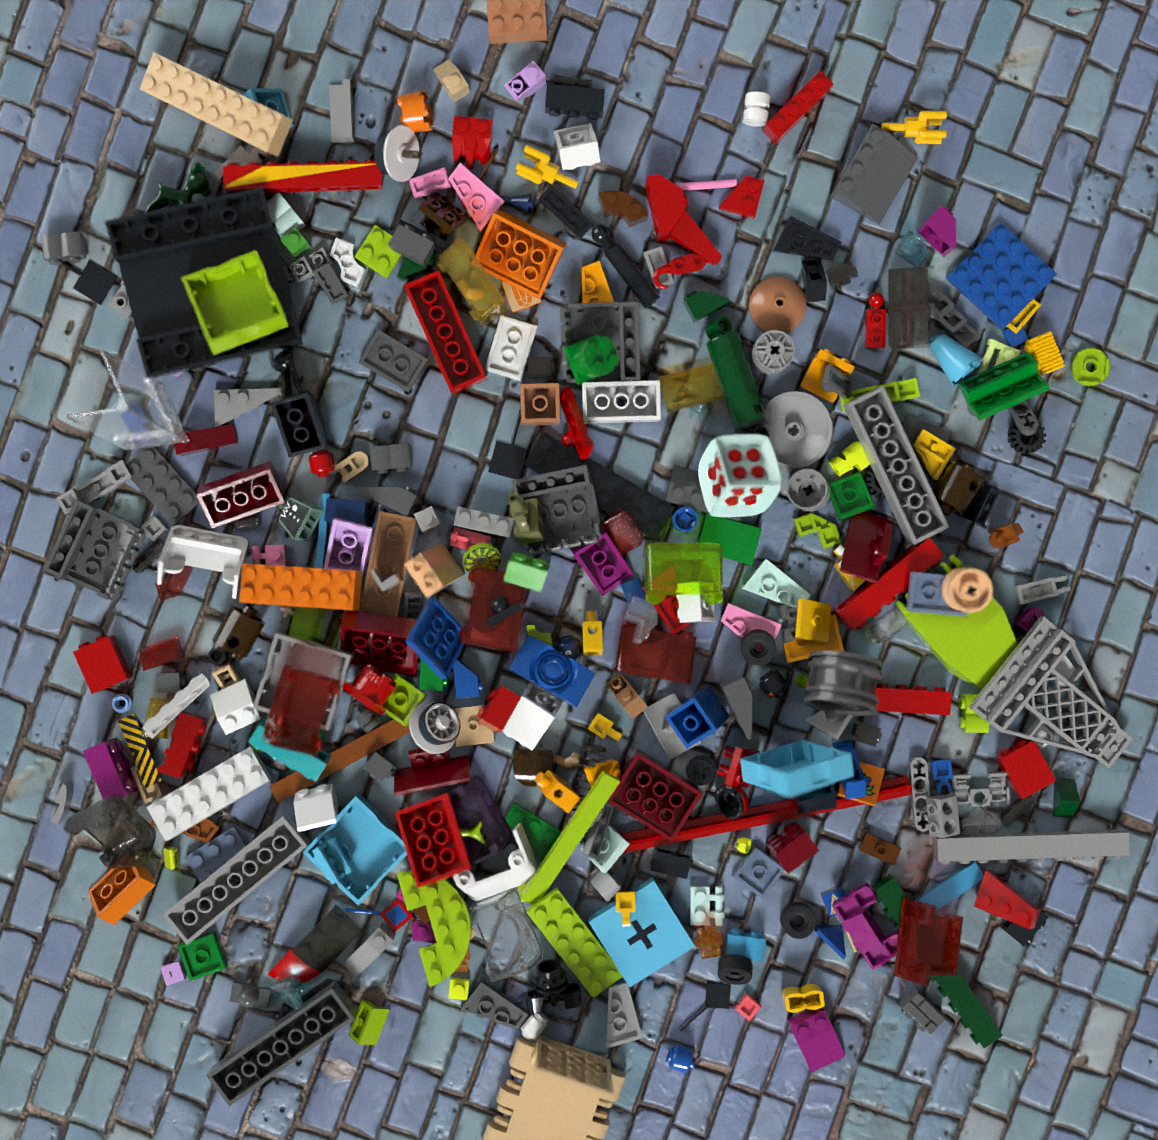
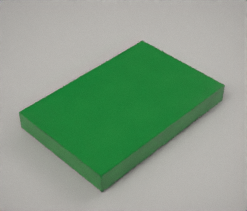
M706 514L696 550L752 566L762 528Z

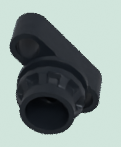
M547 959L537 964V972L534 976L535 988L525 993L527 1011L529 1013H543L544 1003H551L553 1007H556L558 1001H564L565 1009L577 1008L582 1004L580 986L576 983L568 984L566 972L558 960Z

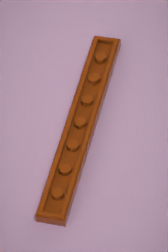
M392 719L329 753L331 757L316 782L410 732L409 724L405 727L395 719ZM296 771L269 787L279 803L316 782Z

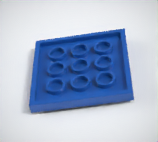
M1000 222L946 280L995 325L1003 330L1057 273Z

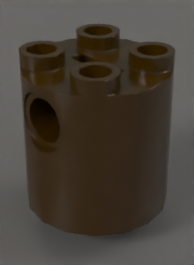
M951 460L932 492L943 515L950 516V514L954 513L963 516L986 480L981 475L974 474L975 469L965 464L962 467L958 462Z
M244 604L242 609L230 606L212 639L214 642L213 647L222 652L224 650L231 652V656L238 660H242L243 657L247 658L265 625V622L256 616L259 611L247 604ZM236 637L239 642L232 643L229 638Z

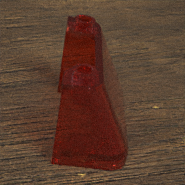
M472 567V571L468 575V581L471 582L474 590L468 625L461 628L459 633L461 643L514 652L518 644L523 610L492 627H488L485 620L496 615L491 610V602L497 596L507 598L510 606L519 601H522L524 605L526 587L503 581L506 573L504 571Z
M626 620L625 624L621 623L613 669L623 673L691 684L697 637L693 636L694 632L682 630V634L639 627L637 622Z
M286 664L282 670L263 730V740L273 747L317 757L318 752L321 751L323 741L318 735L329 697L333 698L340 692L341 680Z

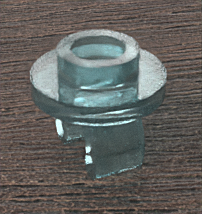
M702 401L692 402L690 404L689 418H692L694 413H698L700 415L698 421L701 422L704 414H707L709 411L706 404Z

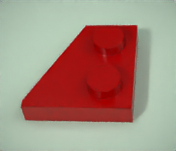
M746 175L722 202L719 210L754 219L765 180Z

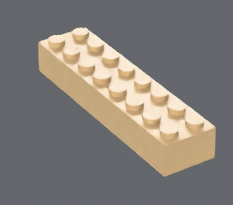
M154 52L140 86V90L275 156H279L293 119Z

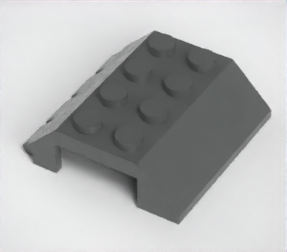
M639 302L565 304V308H560L561 322H566V326H561V342H566V345L562 346V361H567V365H562L563 379H567V382L576 383L563 348L597 334L612 340L617 350L619 361L617 366L612 369V372L588 381H640Z
M587 465L512 480L513 491L520 498L522 497L524 500L537 498L542 506L544 541L524 544L525 549L528 552L530 551L531 556L543 554L544 548H546L547 552L563 550L564 544L566 549L582 546L581 541H584L585 545L598 543V538L602 537V520L595 485Z
M75 500L43 570L59 578H67L97 592L96 595L104 599H117L122 589L120 583H125L131 570L128 566H133L139 553L136 549L137 547L141 548L146 538V535H144L145 530L101 508Z

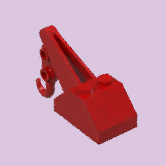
M660 174L647 176L645 190L657 241L661 242L671 238L693 253L676 257L666 265L655 270L653 282L658 288L667 289L668 285H663L659 282L661 274L683 275L700 271L707 263L712 266L719 264L721 254L687 213L688 198L686 194H683L682 188Z

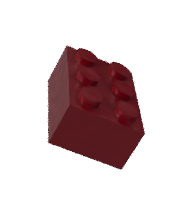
M797 822L788 823L783 828L784 831L780 834L772 835L768 839L769 842L766 843L787 874L820 851Z

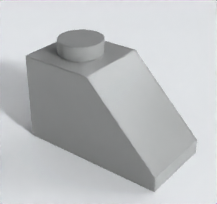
M597 866L591 871L590 882L608 902L621 888L620 879L611 874L610 870L606 874L603 873Z

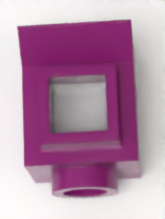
M1028 607L1013 625L1024 630V635H1026L1040 616L1044 617L1045 614L1037 607L1035 609Z

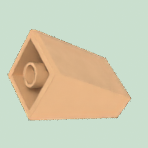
M444 543L420 553L404 564L426 597L434 596L465 575Z

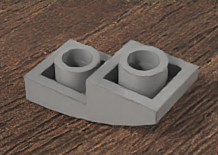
M322 247L311 255L303 256L290 264L289 268L297 283H300L315 276L313 273L314 269L329 261L332 266L334 263L326 248Z
M71 781L60 784L55 791L56 797L53 801L59 804L52 812L54 816L51 822L56 825L64 822L69 812L73 796V783Z

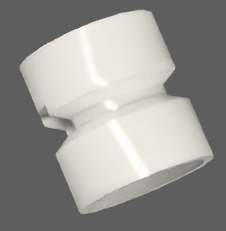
M749 92L746 94L745 106L747 109L744 110V124L756 127L765 126L768 122L769 94L764 92Z

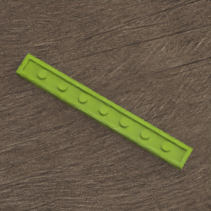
M605 771L601 772L519 895L521 900L533 905L545 895L620 783L617 777Z

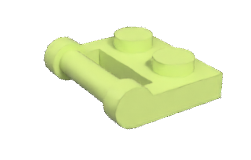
M988 339L983 361L975 375L988 369L995 349L999 351L993 367L1019 356L1021 351L999 343L996 340Z

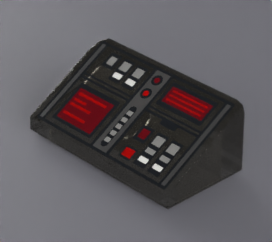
M162 538L156 540L135 559L133 563V571L135 573H143L160 558L165 545Z

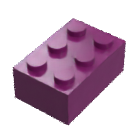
M117 737L83 751L105 805L138 791L137 784L130 771L131 764L125 758L122 752L124 750L123 745L117 740Z

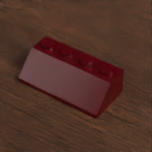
M271 461L198 486L196 493L212 528L285 503L279 478Z

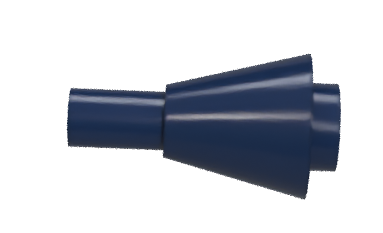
M531 193L512 197L500 196L505 201L503 205H511L528 213L531 212V209L535 208V198L532 197Z

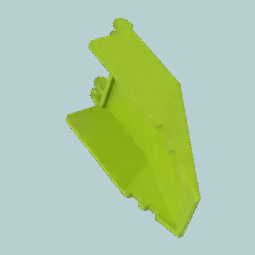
M952 554L949 557L952 563L956 565L955 569L967 568L955 555ZM946 563L940 564L947 574L952 571ZM993 597L981 611L967 612V617L906 611V607L899 600L896 602L897 607L901 611L899 616L947 671L982 691L1018 645L1004 609Z

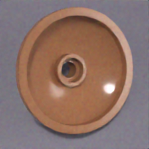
M771 277L765 279L755 287L750 296V316L753 322L765 332L771 330L783 331L784 333L790 332L804 318L806 312L805 295L802 289L788 278ZM781 300L783 305L778 306L776 301Z

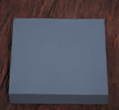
M754 845L732 877L764 899L785 870L780 863Z

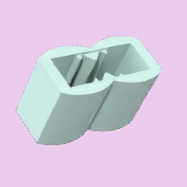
M277 193L267 202L271 220L277 226L274 230L281 238L294 227L300 231L306 226L280 193Z

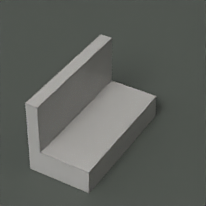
M379 569L370 571L382 591H388L403 581L400 574H395L385 580Z

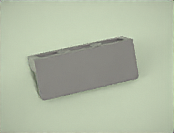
M342 79V85L329 86L331 141L333 144L355 143L353 85L350 79Z

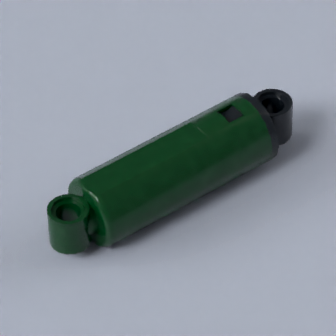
M719 316L706 325L705 331L710 338L706 347L736 434L765 435L769 438V432L764 426L769 423L740 335L738 332H731L732 323L726 316Z

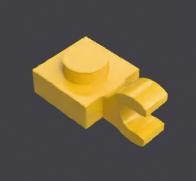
M600 713L596 714L588 727V730L603 739L606 735H609L616 741H619L622 733L612 728L614 722Z
M635 891L616 892V912H622V926H630V912H636Z

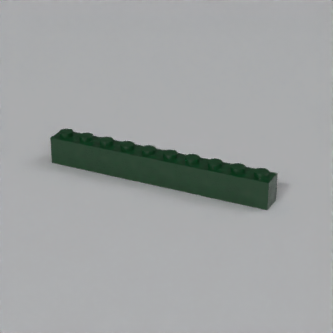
M888 874L871 886L878 898V904L882 902L885 906L883 911L889 919H894L896 922L893 925L895 929L899 931L900 935H905L907 938L905 942L911 951L914 949L918 954L915 956L921 966L925 965L928 971L926 973L932 982L936 980L939 985L937 989L943 998L947 996L950 1000L948 1005L954 1013H959L961 1016L958 1019L965 1029L969 1028L972 1032L969 1036L976 1045L979 1043L983 1048H986L1002 1037V1033L894 877Z

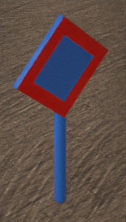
M399 898L383 911L345 909L346 912L381 915L394 933L414 917L410 911H407L406 906Z

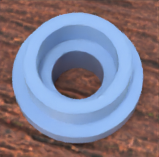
M118 694L112 700V707L118 713H125L132 706V700L126 694ZM121 700L125 701L124 707L120 705Z

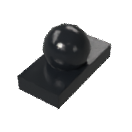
M497 596L491 602V610L496 615L488 618L485 622L488 627H492L523 610L524 605L522 601H519L510 606L507 598Z

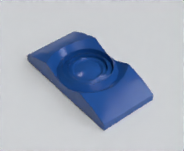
M528 635L509 668L576 708L595 676L594 672L578 661L563 655L550 645Z

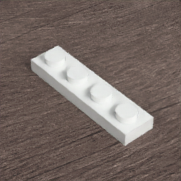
M201 673L198 677H194L184 690L177 692L171 702L164 704L159 713L146 721L143 726L146 734L153 739L210 686L208 679Z

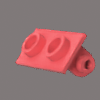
M454 527L450 545L469 550L472 545L478 543L490 544L491 537Z

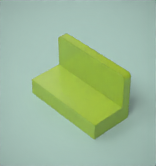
M362 1000L348 1036L359 1045H376L387 1019L389 1009L376 1007L370 1001Z

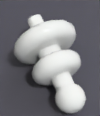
M281 606L280 610L284 613L283 617L287 618L288 615L294 616L295 611L292 609H295L297 606Z

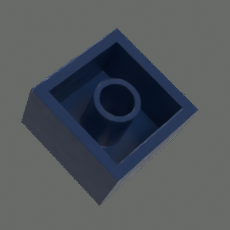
M326 498L324 521L329 522V526H332L333 519L338 518L369 526L371 503Z

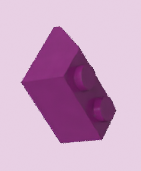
M941 205L916 232L939 254L945 257L956 247V218L950 209L944 208Z

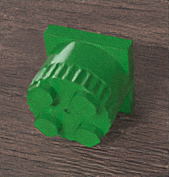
M596 334L563 348L577 385L612 372V369L617 366L619 361L615 345L606 336H598Z

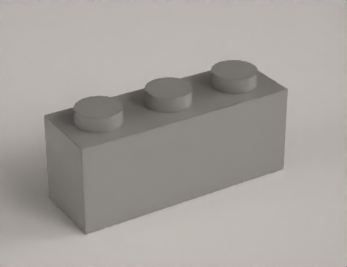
M457 506L454 526L511 538L515 521L513 518Z

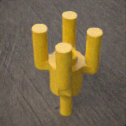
M921 111L918 117H905L904 123H882L881 129L884 131H903L904 137H915L914 142L916 144H941L942 138H946V130H929V125H941L942 119L947 117V111Z
M525 146L524 157L536 162L533 169L518 162L516 166L517 175L536 184H541L544 180L553 185L555 180L574 189L577 188L579 182L559 173L560 166L550 162L549 154L532 146Z

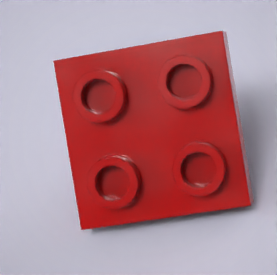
M725 746L724 750L728 752H723V757L732 759L731 765L729 767L723 763L720 764L719 769L724 771L718 770L717 774L726 777V785L750 788L751 784L743 781L740 759L760 753V751L750 748Z

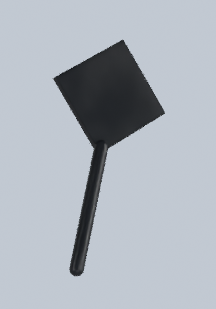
M706 983L705 1005L679 1027V1030L682 1031L707 1008L729 1009L731 984Z

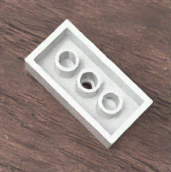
M660 380L582 383L584 424L659 422L661 420ZM618 400L624 401L623 407L617 405Z

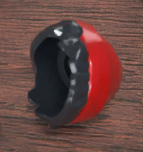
M724 784L714 791V798L718 809L726 818L734 820L747 810V794L741 787H732Z

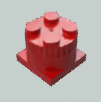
M367 663L352 683L345 681L342 687L369 709L382 715L387 710L383 705L395 690L397 682L384 675L375 666Z

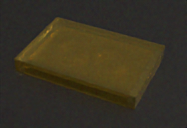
M713 364L657 377V381L660 380V391L667 412L723 399Z

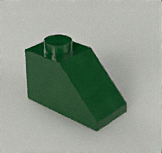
M433 251L425 267L405 257L397 274L398 280L403 282L428 273L429 269H433L436 263L435 252Z
M695 290L687 294V299L683 302L692 321L695 323L727 306L729 300L728 298L702 290L697 293Z

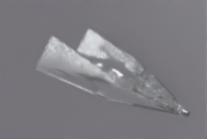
M102 350L101 355L120 396L118 402L113 409L68 414L66 419L124 450L190 442L188 436L184 433L182 422L173 402L167 395L165 384L156 378L148 379L146 373Z

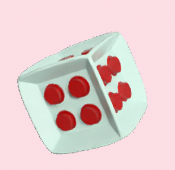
M734 434L717 437L710 442L700 459L698 466L700 487L706 508L712 516L742 517L760 514L768 509L780 491L781 472L773 445L765 435Z

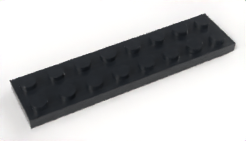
M543 431L523 464L540 475L587 465L595 485L599 508L654 540H657L675 509L674 506L590 458L580 459L578 451L571 447H565L561 441Z

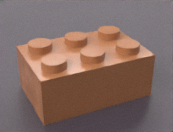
M487 0L490 44L547 41L545 0Z

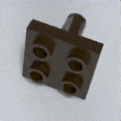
M440 194L424 201L419 207V210L425 214L420 224L423 226L426 223L424 227L431 229L433 223H437L440 228L435 236L439 237L441 235L440 239L444 241L447 240L450 232L465 224L469 218L462 209L455 207L449 202L447 197Z

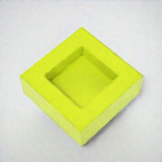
M451 977L448 998L467 1000L470 979Z

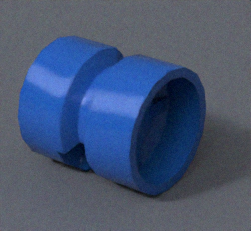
M682 507L673 513L671 522L677 531L688 532L696 527L698 516L694 509Z

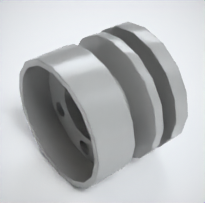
M767 331L752 346L750 353L751 362L755 369L763 374H778L793 360L795 354L794 343L790 336L783 331ZM774 348H776V349H777L776 354H773V355H772V354L770 353L771 350L774 349Z
M813 469L797 471L787 483L789 500L793 505L804 511L813 512L819 510L826 505L830 498L831 489L828 481L821 473ZM810 486H812L814 494L810 493L808 496L805 490L810 489Z

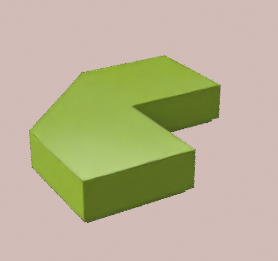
M814 513L793 519L798 536L801 537L817 531L823 549L842 543L836 524Z

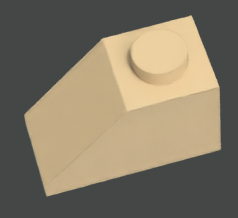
M450 60L433 69L454 103L470 93L469 85L458 68Z

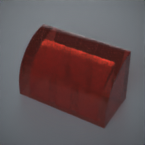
M177 635L143 647L139 651L143 671L185 657Z

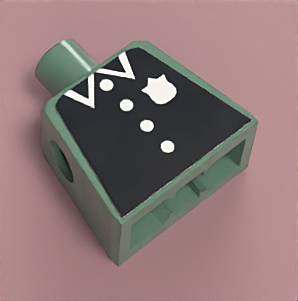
M290 497L288 500L284 499L285 503L279 505V508L282 510L279 522L294 540L308 542L324 510L303 499Z

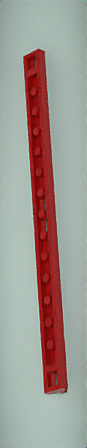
M904 775L882 780L877 802L912 795V785L909 782V777ZM835 789L836 795H838L839 789ZM837 796L836 808L798 814L795 800L790 798L747 807V810L734 820L726 818L721 813L686 820L673 842L649 827L619 834L630 843L623 852L627 853L864 805L865 803L851 799L846 800L844 797Z

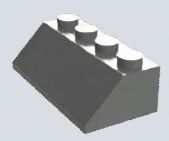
M674 465L665 502L682 507H690L694 510L710 514L704 502L698 471ZM722 517V518H726V519H730V520H734V521H737V522H738V521H741V518H742V517Z

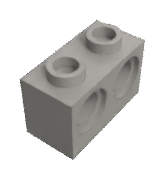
M939 794L926 798L929 835L946 838L960 834L957 796Z

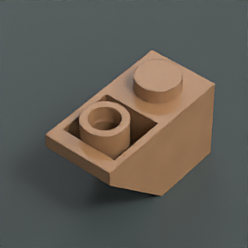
M621 672L606 684L633 719L648 707Z

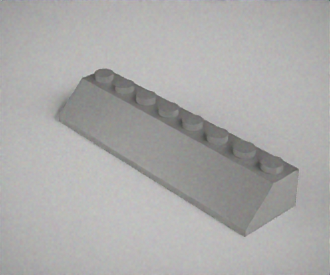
M282 816L164 913L163 917L188 945L311 843L310 839L303 831L298 832L296 824Z

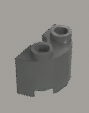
M778 604L779 617L783 618L786 622L785 627L781 629L782 642L789 643L797 638L795 637L797 609L788 605Z

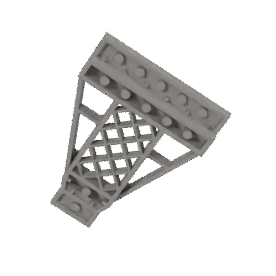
M1040 616L974 699L969 708L1002 733L1082 753L1086 756L1094 757L1105 767L1110 768L1133 738L1119 727L1116 719L1111 716L1075 645L1076 641L1063 630L1057 628L1048 619ZM1071 650L1078 667L1067 680L1054 668L1066 653ZM1082 673L1096 699V703L1074 686ZM1047 680H1054V689H1047ZM1060 682L1063 683L1066 687H1060ZM1068 691V700L1061 701L1060 692ZM1073 692H1074L1077 696H1079L1080 698H1075V699H1074V694H1073ZM1055 693V702L1048 703L1047 694ZM1042 695L1043 704L1035 705L1034 696ZM1081 702L1082 711L1075 712L1074 703ZM1069 704V713L1062 714L1061 705ZM1087 704L1090 705L1093 709L1087 710ZM1056 706V715L1049 716L1048 707ZM1023 707L1036 716V720L1026 733L1007 729ZM1043 708V715L1036 709ZM1095 713L1093 721L1088 723V714ZM1082 715L1083 724L1075 725V716ZM1069 717L1070 726L1062 727V718ZM1057 719V726L1049 720ZM1045 723L1065 739V742L1052 741L1034 736V734ZM1083 728L1082 735L1076 738V729ZM1068 730H1070V736H1071V738H1070L1067 734H1065L1063 731H1068Z

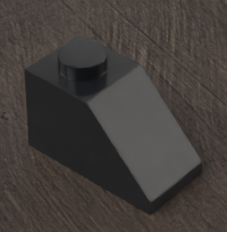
M821 260L802 261L803 292L806 302L826 301L827 278Z

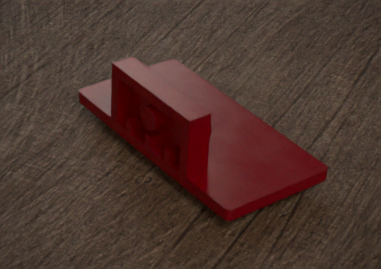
M867 512L850 516L840 572L873 583L878 581L880 566L888 556L893 525L888 523V519Z
M422 748L408 751L411 767L395 770L394 795H406L412 792L426 791L432 788L470 781L469 755L450 758L448 750L440 754H432L424 751Z

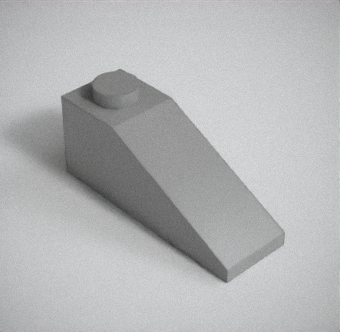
M381 922L342 965L357 977L389 946L396 934Z

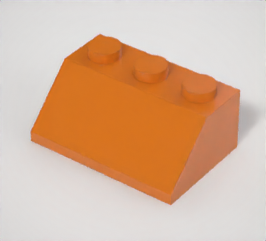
M128 852L88 891L97 917L115 925L156 884L147 868L132 853Z

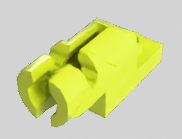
M860 441L853 442L840 452L842 459L836 456L828 462L838 476L854 469V467L861 471L870 465Z

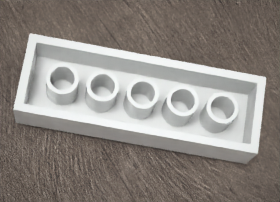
M248 747L146 808L165 841H168L271 781L272 778L258 753L252 747Z

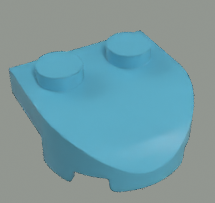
M337 838L328 840L312 851L316 862L320 864L325 877L331 884L336 883L354 869L350 863L353 860L350 850L345 843L339 844L336 842Z

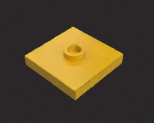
M798 599L795 637L828 643L831 605L808 599Z

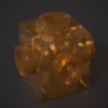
M704 926L697 929L698 937H694L696 949L700 948L702 959L721 956L720 945H723L721 933H717L716 926Z

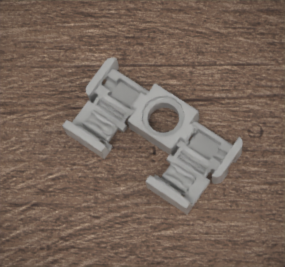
M987 772V778H990V784H988L990 789L987 787L970 788L967 785V779L971 778L970 774H953L951 784L954 792L952 790V792H948V795L957 796V804L969 803L971 807L990 806V802H1005V804L1009 805L1010 790L1005 787V776H1007V773ZM977 792H982L984 795L981 802H976L974 799V795Z

